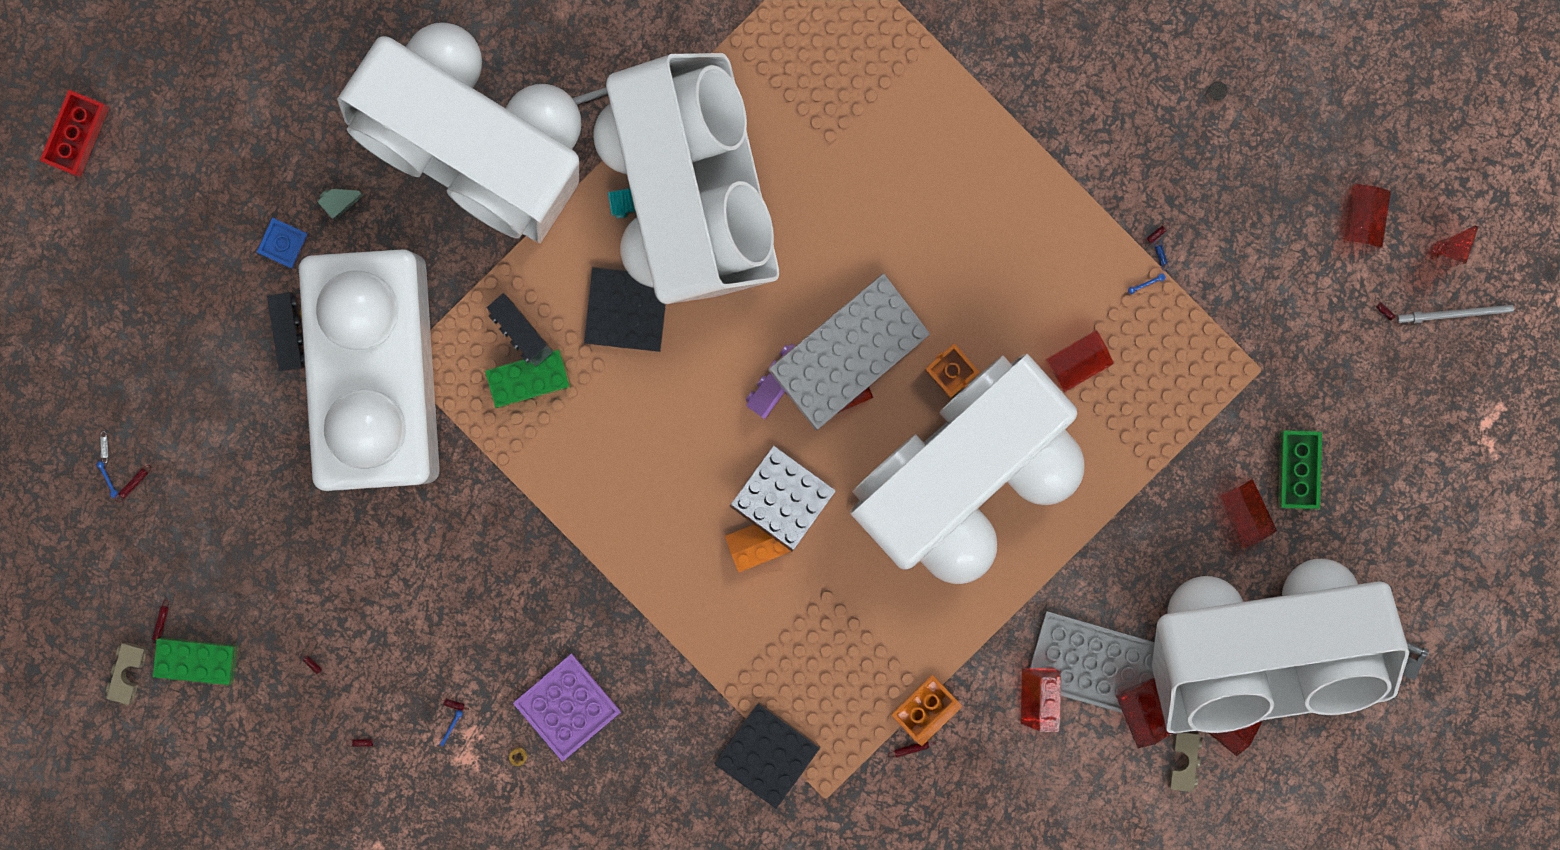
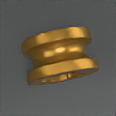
M518 747L514 748L509 755L510 762L515 766L523 765L527 759L526 751ZM517 752H520L521 756H523V759H520L519 762L515 761L516 758H513V755H516Z

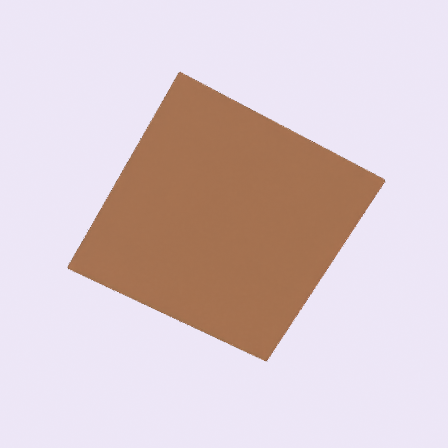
M764 0L712 52L723 53L729 59L735 84L744 102L747 135L762 198L768 208L773 226V245L779 266V277L776 281L717 297L666 304L661 352L584 344L592 267L627 271L621 259L620 244L625 229L637 217L635 212L627 214L628 217L616 219V216L611 215L607 192L629 189L630 185L627 174L617 172L601 161L578 184L541 243L525 236L430 330L435 404L745 719H747L759 702L821 746L801 776L823 798H828L901 726L891 715L932 675L943 685L1261 372V368L898 0ZM881 274H885L930 333L928 337L818 430L811 426L786 392L766 419H763L746 406L748 403L746 398L752 391L756 393L759 388L757 383L763 375L767 378L770 373L768 368L774 360L778 361L782 357L780 352L785 345L790 346L792 343L796 346ZM1159 274H1164L1166 277L1164 281H1157L1136 290L1134 294L1128 293L1129 287H1136L1157 278ZM502 293H505L553 351L561 350L571 383L570 388L495 408L485 371L524 360L521 357L523 352L520 349L517 351L510 343L512 340L510 336L505 337L499 330L501 325L499 323L495 324L488 316L491 313L486 307ZM954 343L980 372L968 382L969 384L1002 355L1012 363L1019 356L1028 354L1076 406L1077 417L1065 430L1078 443L1085 463L1084 475L1079 487L1070 497L1059 503L1039 505L1022 498L1008 482L985 501L978 509L990 521L997 536L996 557L992 566L983 576L964 584H952L938 579L920 561L910 569H900L849 512L860 501L852 491L870 473L913 435L916 434L925 442L947 422L939 412L963 388L949 398L926 372L925 368L936 359L938 354L946 351ZM775 446L833 488L835 493L792 552L738 573L725 536L751 526L753 523L732 509L730 505L772 447Z

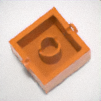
M955 343L943 353L938 354L936 359L925 368L926 372L949 398L955 395L961 388H966L969 385L968 382L980 373Z

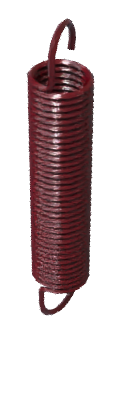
M146 466L117 495L125 499L147 476L148 473L144 470Z
M161 606L152 637L154 642L161 638L169 610L166 606Z
M927 741L923 746L918 743L896 749L893 752H895L896 758L917 751L926 750L929 748L930 743Z

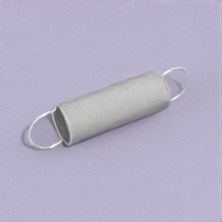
M100 437L102 461L103 458L108 457V437Z

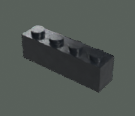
M292 292L267 295L279 372L305 368L304 352H302L301 346L304 345L303 335L299 333L298 327L301 326L299 314L296 315L295 307H298L297 297L293 296Z
M502 293L486 307L491 313L488 315L495 324L499 323L501 325L499 330L505 337L510 336L512 339L510 343L517 351L520 349L523 352L521 357L528 364L531 362L538 366L554 352L505 293Z

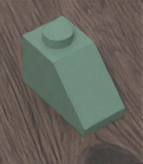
M327 189L319 196L321 199L317 202L332 219L337 220L364 194L358 190L331 189L329 191Z

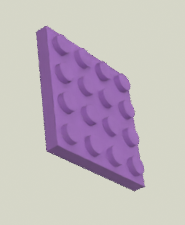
M572 653L513 703L562 762L621 713V710Z

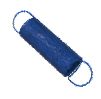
M1156 246L1155 249L1160 264L1162 266L1168 265L1163 246Z

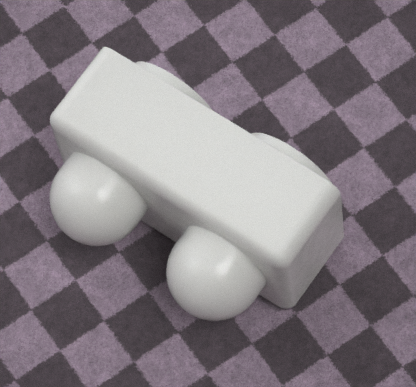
M434 23L420 29L411 38L406 47L390 37L381 36L377 38L337 98L344 121L348 125V133L371 153L400 171L415 177H420L422 173H425L448 188V195L458 205L490 227L513 238H520L524 234L530 239L541 243L579 184V157L572 149L580 135L581 115L572 97L556 86L535 84L520 90L512 97L506 108L502 107L473 89L481 74V51L476 40L469 32L451 23Z
M723 53L670 54L609 75L606 87L610 104L598 116L594 126L593 138L596 151L602 161L613 170L627 174L637 217L625 229L620 244L621 259L627 272L639 283L654 287L657 299L664 304L717 297L776 281L779 277V266L773 245L772 221L759 186L746 130L747 119L744 102L735 84L731 63L727 56Z
M404 249L311 255L305 257L299 264V282L312 479L314 485L323 491L421 485L435 481L439 475V454L427 271L424 259Z
M1028 354L1019 356L1012 363L1003 355L999 357L939 412L947 421L925 442L916 434L913 435L852 491L860 501L849 510L850 514L900 569H910L920 561L935 577L952 584L972 582L989 570L997 553L995 530L990 521L978 508L1006 482L1022 498L1039 505H1051L1064 501L1079 487L1084 475V457L1078 443L1065 430L1076 419L1077 408Z
M1313 559L1298 565L1289 574L1283 586L1282 596L1243 602L1240 594L1231 584L1212 576H1200L1183 583L1172 595L1167 614L1160 617L1157 622L1152 670L1166 729L1169 733H1183L1196 730L1206 733H1222L1239 730L1261 720L1306 713L1340 715L1365 709L1378 702L1388 701L1398 693L1409 656V649L1393 594L1387 583L1378 581L1358 584L1354 575L1344 565L1329 559Z

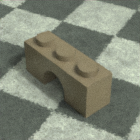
M128 642L118 646L116 651L118 659L111 669L113 677L111 683L109 682L106 687L108 700L126 705L134 702L138 685L128 681L126 671L130 666L137 668L144 666L148 648Z
M1197 732L1174 733L1172 749L1185 753L1187 761L1182 768H1170L1168 787L1171 790L1194 792V787L1197 788L1198 776H1196V768L1200 767L1198 749L1202 748L1203 740Z

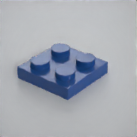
M272 218L257 253L293 269L308 233Z

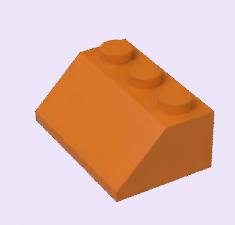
M754 524L725 536L738 573L791 552Z
M932 675L891 715L918 744L923 746L963 705Z

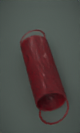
M1162 225L1148 236L1147 240L1152 244L1167 231L1166 228Z
M1379 302L1376 308L1390 321L1396 318L1394 313Z
M307 655L303 662L316 674L321 673L322 669Z
M445 699L442 702L444 703L443 706L461 711L464 710L465 704L449 699Z
M349 739L352 740V746L349 747H372L374 739Z

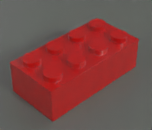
M68 90L39 161L81 177L110 107Z

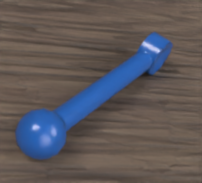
M1159 274L1157 278L1136 287H1129L1128 293L1134 294L1136 290L1157 281H1164L1166 277L1164 274Z
M98 461L96 465L100 468L111 490L110 496L115 498L119 493L117 490H114L104 469V463Z
M461 710L456 711V716L439 745L444 746L457 720L463 715Z

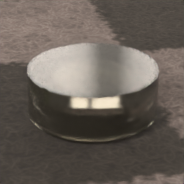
M1216 81L1208 88V96L1213 101H1221L1227 96L1228 89L1223 82Z

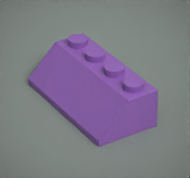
M792 343L790 346L785 345V347L780 352V355H782L783 357L792 348H794L795 345H793ZM769 373L767 378L763 375L757 383L759 388L756 393L752 391L746 398L748 402L746 406L763 419H766L785 393L771 373Z

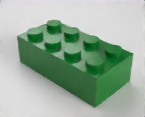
M561 350L554 351L538 366L521 360L485 371L495 408L571 387Z
M1280 431L1277 507L1320 509L1322 432Z
M165 637L158 638L153 677L231 685L234 683L238 645Z

